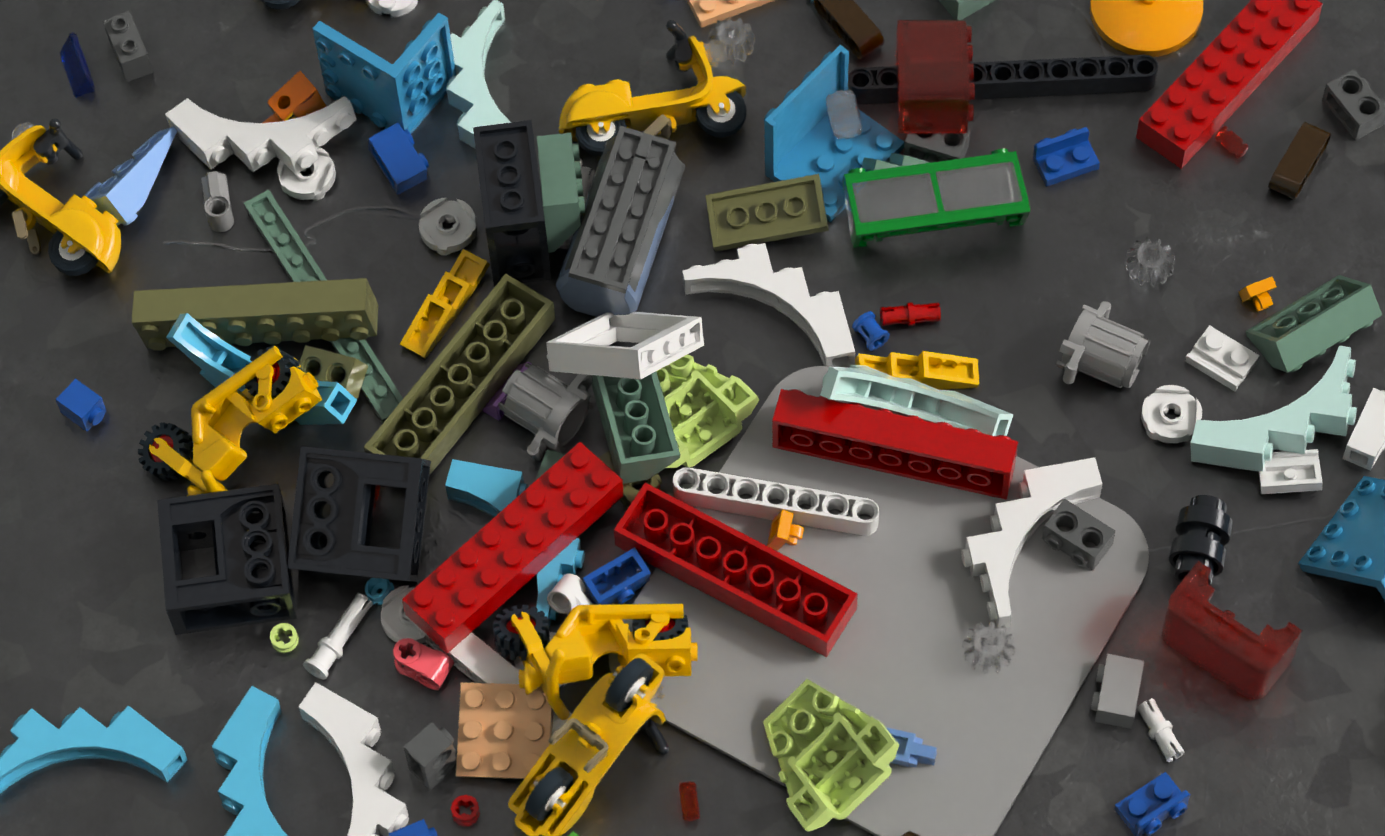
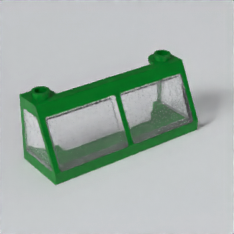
M1008 149L993 150L990 155L865 171V168H855L849 170L848 174H844L842 180L852 248L866 247L867 241L874 240V237H876V242H880L883 238L989 223L1003 225L1005 220L1009 222V227L1025 224L1030 214L1029 200L1016 151L1008 152Z

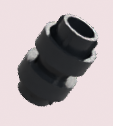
M1210 495L1195 496L1191 498L1190 505L1183 507L1179 512L1176 524V533L1179 536L1174 538L1172 542L1169 562L1176 568L1175 578L1185 585L1206 587L1211 584L1213 576L1223 572L1227 550L1224 546L1230 541L1233 520L1226 514L1227 504L1217 497Z

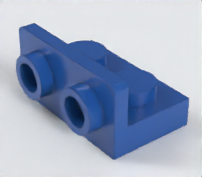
M1087 127L1071 129L1064 135L1055 138H1045L1034 145L1033 161L1046 187L1099 169L1100 162L1088 140L1089 130Z
M1164 772L1115 804L1114 810L1134 836H1142L1145 833L1149 836L1161 828V822L1169 817L1175 819L1188 809L1187 805L1190 794L1187 790L1181 792L1167 772Z

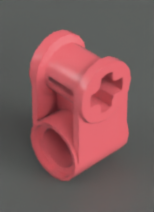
M401 639L395 644L393 649L394 664L397 672L418 681L423 686L432 690L440 689L454 665V661L447 654L427 647L414 639Z

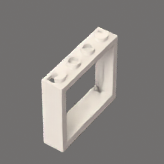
M606 312L546 342L548 353L546 356L549 363V371L642 379L704 346L702 318L633 312L629 315H613ZM616 341L638 343L633 347L609 346Z

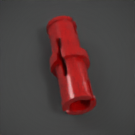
M909 302L904 306L880 307L881 325L907 324L908 326H914L915 323L938 322L941 320L940 304L937 302L913 305V302Z

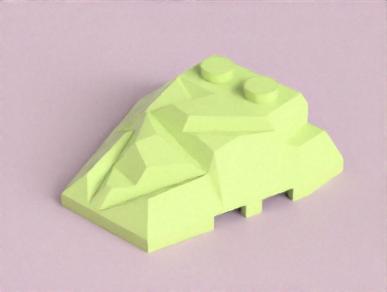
M688 354L657 370L656 372L680 451V458L666 468H677L681 464L686 467H693L737 436L742 430L741 421L751 415L759 402L758 396L740 378L733 375L728 378L717 373L716 367L710 364L704 367L694 362L693 356Z
M806 679L763 721L772 754L778 758L781 771L778 773L780 781L786 785L789 797L786 798L788 807L808 832L825 826L832 818L838 820L846 818L891 775L892 769L889 764L896 758L899 744L883 723L870 717L853 705L848 704L809 679Z

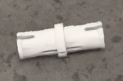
M1154 699L1148 700L1149 705L1144 701L1137 707V711L1141 714L1150 730L1148 733L1150 738L1156 740L1167 762H1172L1173 756L1175 760L1180 758L1185 751L1181 748L1172 732L1173 726L1171 722L1165 720Z

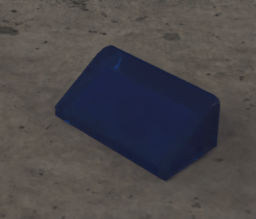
M72 32L60 51V57L75 97L94 92L95 87L77 35Z

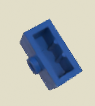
M399 123L368 138V148L397 195L427 180V168H429L428 161L423 153H417L413 147L415 142L411 133L407 129L403 131Z
M634 547L583 577L582 581L586 587L585 594L594 605L614 604L617 601L619 604H622L635 595L634 591L645 586L650 581L651 572Z

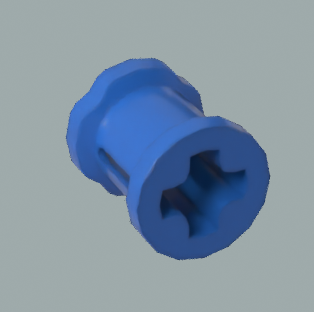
M872 311L862 314L852 324V329L861 334L867 342V349L870 351L884 345L890 335L887 330H883L875 320L876 315Z

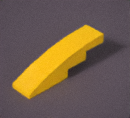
M463 249L451 271H445L432 295L428 293L400 345L426 359L475 291L490 265L488 261Z
M922 351L919 356L890 352L887 357L859 353L855 358V365H866L893 377L911 378L938 390L977 388L979 386L978 359L928 351Z

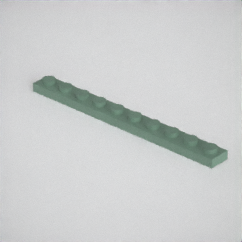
M270 190L244 202L246 211L292 282L327 280ZM339 338L336 341H330L338 354L356 358L368 365L361 391L383 424L403 400L398 389L365 339Z

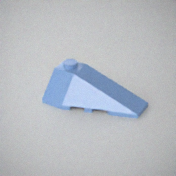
M174 126L155 133L132 153L135 159H129L112 170L115 176L103 183L98 182L85 194L97 205L96 210L101 213L106 210L119 221L116 225L123 224L127 226L138 217L136 212L144 205L176 135L177 130Z

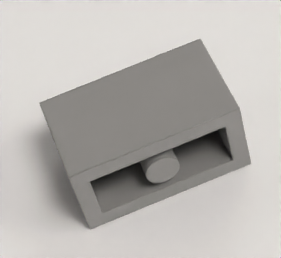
M1107 654L1106 663H1099L1096 682H1100L1102 685L1100 693L1094 692L1091 710L1097 711L1095 722L1132 729L1144 666L1143 660Z

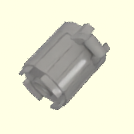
M1101 302L1098 310L1084 305L1069 339H1064L1059 352L1063 353L1062 361L1058 360L1056 366L1065 370L1063 381L1066 384H1072L1078 371L1115 387L1131 388L1140 371L1137 368L1141 358L1147 354L1150 340L1144 338V334L1109 320L1108 317L1111 310L1109 302Z
M525 363V367L528 368L523 372L516 370L508 379L502 392L507 394L505 404L500 402L498 406L505 413L506 417L535 434L532 443L527 447L528 454L534 460H541L547 449L563 453L566 449L563 446L578 432L589 408L592 410L596 404V400L591 397L592 394L587 392L592 385L591 375L577 374L571 384L567 385L539 366Z

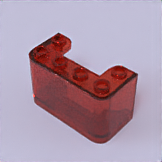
M897 20L898 133H967L968 122H973L974 116L973 104H969V100H974L975 83H969V81L974 79V64L970 63L973 60V45L967 44L972 41V26H966V20Z
M1197 561L1170 596L1162 627L1163 640L1244 697L1251 700L1261 699L1268 694L1293 661L1303 630L1291 622L1285 628L1279 630L1273 629L1267 624L1258 636L1208 602L1215 592V589L1208 584L1211 569Z

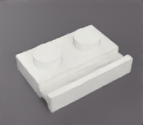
M1209 325L1193 346L1191 352L1187 354L1185 362L1236 392L1238 386L1257 364L1260 355Z
M1318 449L1306 450L1305 454L1287 451L1273 452L1271 461H1265L1263 471H1259L1261 494L1321 491L1322 476Z

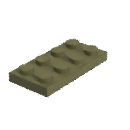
M819 174L705 195L715 252L743 247L748 244H759L829 231Z

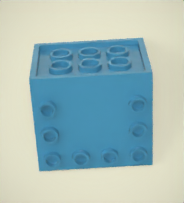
M439 12L432 20H428L424 24L421 33L415 40L408 42L404 52L394 64L389 63L321 21H318L312 28L327 95L334 100L345 96L352 103L355 113L366 115L375 125L381 128H388L399 123L403 131L407 129L412 134L445 96L449 80L453 76H457L448 17Z
M841 45L833 52H828L823 57L821 64L814 71L810 70L804 76L802 83L795 90L791 89L785 95L783 102L776 109L772 108L769 110L764 118L765 176L777 182L819 174L827 221L830 223L846 208L842 184L844 174H848V171L851 169L861 168L864 157L889 163L891 153L899 154L904 149L903 140L847 101L849 51ZM871 181L852 184L855 198Z
M1363 476L1298 562L1303 572L1377 587L1385 600L1384 479Z

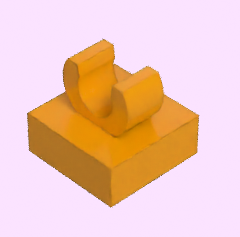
M1273 276L1244 287L1238 293L1242 302L1253 299L1254 306L1257 312L1273 305L1269 292L1277 286Z
M781 510L772 520L767 542L768 547L778 551L785 543L796 545L797 539H802L804 527L792 524L794 513Z

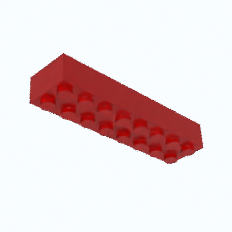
M1251 0L1143 114L1138 122L1136 138L1182 169L1318 23L1323 3L1319 0Z
M781 389L772 419V448L1005 500L1008 498L1018 441L1012 440L1008 436L983 434L977 429L969 428L965 430L956 428L946 422L934 423L914 415H897L887 409L875 410L855 402L843 403L823 396H811L796 389Z
M579 442L402 599L405 615L448 654L624 496L623 480L584 444Z
M646 482L614 529L615 546L626 552L635 547L643 561L826 658L857 610L858 593Z

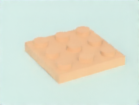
M461 683L456 762L457 777L525 779L549 746V739L552 736L554 711L549 705L541 686L531 694L526 695L525 689H519V684Z

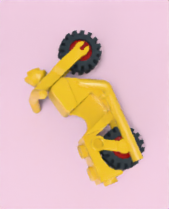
M266 347V352L261 349L257 351L258 358L252 355L250 358L251 363L246 364L244 368L193 404L191 408L192 436L178 426L165 422L160 423V427L157 425L152 426V433L146 431L144 433L147 437L146 441L141 439L139 442L143 446V449H138V454L143 456L138 459L139 463L143 465L142 468L161 479L170 481L171 478L176 480L179 479L178 474L190 480L196 486L190 485L187 488L188 495L186 496L227 491L225 486L219 481L226 480L247 457L246 451L240 447V438L244 428L251 423H258L274 433L285 428L293 420L322 401L317 390L319 387L317 380L310 372L305 373L302 371L301 365L296 358L278 347ZM245 385V390L242 392L238 391L240 387Z
M684 604L577 605L569 612L551 641L548 617H545V613L542 610L538 612L536 607L528 610V605H522V609H517V605L512 606V611H509L507 608L502 610V615L498 614L496 621H493L494 644L497 652H501V656L505 658L510 654V660H516L517 657H520L525 667V670H519V689H525V694L529 695L541 686L549 705L561 720H567L570 713L560 699L559 684L591 679L593 677V664L605 654L617 653L618 662L623 668L636 655L644 654L663 668L664 676H691L692 661H698V643H692L691 628H688V617L684 615ZM622 619H633V631L629 630L628 624H624Z

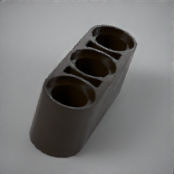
M854 0L813 1L820 17L857 58L861 59L884 45L885 42L881 31Z
M1304 122L1273 173L1268 188L1295 200L1325 151L1331 138V133Z

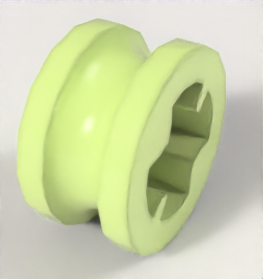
M277 624L270 632V640L276 651L287 653L296 648L299 638L296 629L291 624ZM284 632L285 635L292 634L293 636H289L290 642L285 644L283 641H276L280 640L279 634Z

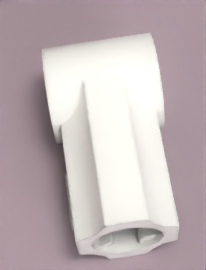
M569 573L565 574L547 596L548 604L553 610L567 615L577 605H594L584 594L586 587L582 579Z

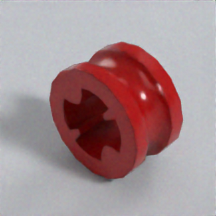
M461 795L454 799L451 804L454 822L463 827L476 823L479 819L480 811L479 804L474 797ZM462 805L465 808L472 806L470 808L471 814L467 815L466 813H462L461 815H459V807H461Z

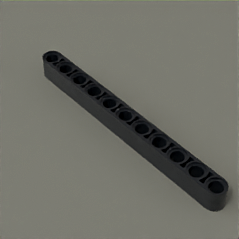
M1149 55L863 67L852 70L848 75V98L855 104L864 105L1145 92L1151 90L1155 85L1158 63L1154 57Z

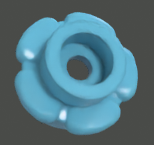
M372 577L365 585L366 597L369 598L368 601L371 600L373 604L377 603L378 605H382L385 597L394 590V585L389 582V579Z

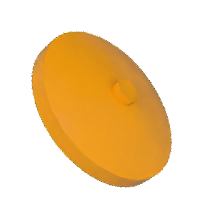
M1090 0V16L1098 34L1109 45L1129 55L1158 57L1181 49L1197 33L1203 14V0Z

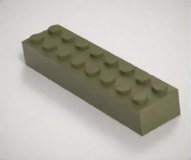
M505 274L364 446L365 453L426 459L431 461V474L555 321L554 303L508 274Z
M367 278L134 291L132 324L146 348L152 350L176 347L166 337L179 315L183 313H188L203 327L228 344L248 346L258 342L278 344L281 341L305 343L315 339L336 341L339 338H353L363 340L368 337L377 336L378 303Z

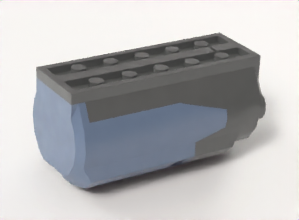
M620 126L617 136L605 143L584 202L586 213L580 214L581 226L573 234L556 282L558 294L570 308L595 317L606 312L613 315H629L638 309L685 170L684 163L675 154L676 142Z

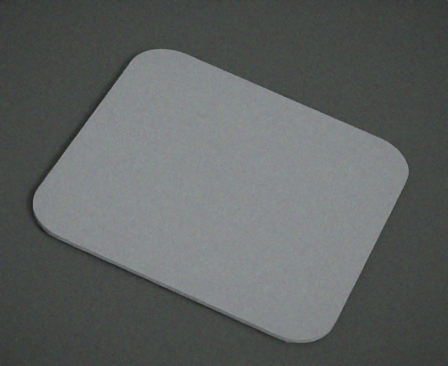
M813 366L798 370L785 377L772 390L719 473L863 497L876 502L879 507V524L877 530L869 536L800 525L804 527L802 539H797L796 545L785 543L778 550L781 554L858 593L857 610L826 658L656 568L650 577V581L645 584L633 604H684V615H687L688 628H691L692 643H698V661H692L691 676H664L652 700L657 704L656 707L664 713L665 722L786 787L780 781L778 773L781 771L778 758L772 754L763 721L806 679H809L848 704L880 721L885 727L915 733L916 737L923 739L922 744L937 747L934 765L917 763V767H907L890 763L891 775L853 812L844 818L845 820L875 836H902L908 831L920 836H994L1146 576L1149 550L1144 533L1129 514L1101 498L1076 504L1077 507L1116 531L1113 545L1095 569L1091 570L1086 566L1081 567L1077 565L1069 555L1061 550H1054L1046 544L1045 540L1042 539L1045 522L1024 544L1014 563L1009 579L1008 591L1012 615L1010 628L998 630L995 619L990 620L988 615L987 602H990L988 592H983L980 576L972 577L970 568L964 567L961 549H965L966 537L992 533L990 516L994 515L995 504L1021 499L1019 482L1023 481L1024 470L1039 467L1016 456L1008 498L1005 500L772 448V419L781 389H796L807 395L819 397L823 387V377L827 373L828 368L833 366ZM835 400L843 403H850L849 401ZM861 404V405H863L864 407L870 408V409H875V410L884 409V408H880V407H875V406H870V405H866V404ZM890 410L891 412L897 415L909 416L904 413ZM712 489L710 492L713 494H719L722 492V490ZM742 494L739 497L742 499H749L752 497V495ZM772 499L769 502L772 504H780L782 501L779 499ZM802 504L799 506L801 509L804 510L812 508V506L808 504ZM700 507L695 508L767 546L772 520ZM832 509L829 511V513L833 515H838L842 513L838 509ZM867 514L859 516V518L863 520H869L872 518L870 515ZM1067 526L1058 527V529L1063 532H1068L1071 530ZM1092 542L1083 543L1088 548L1096 547ZM622 619L624 624H628L629 630L633 631V619ZM609 653L610 672L615 673L616 668L621 665L618 662L617 653Z

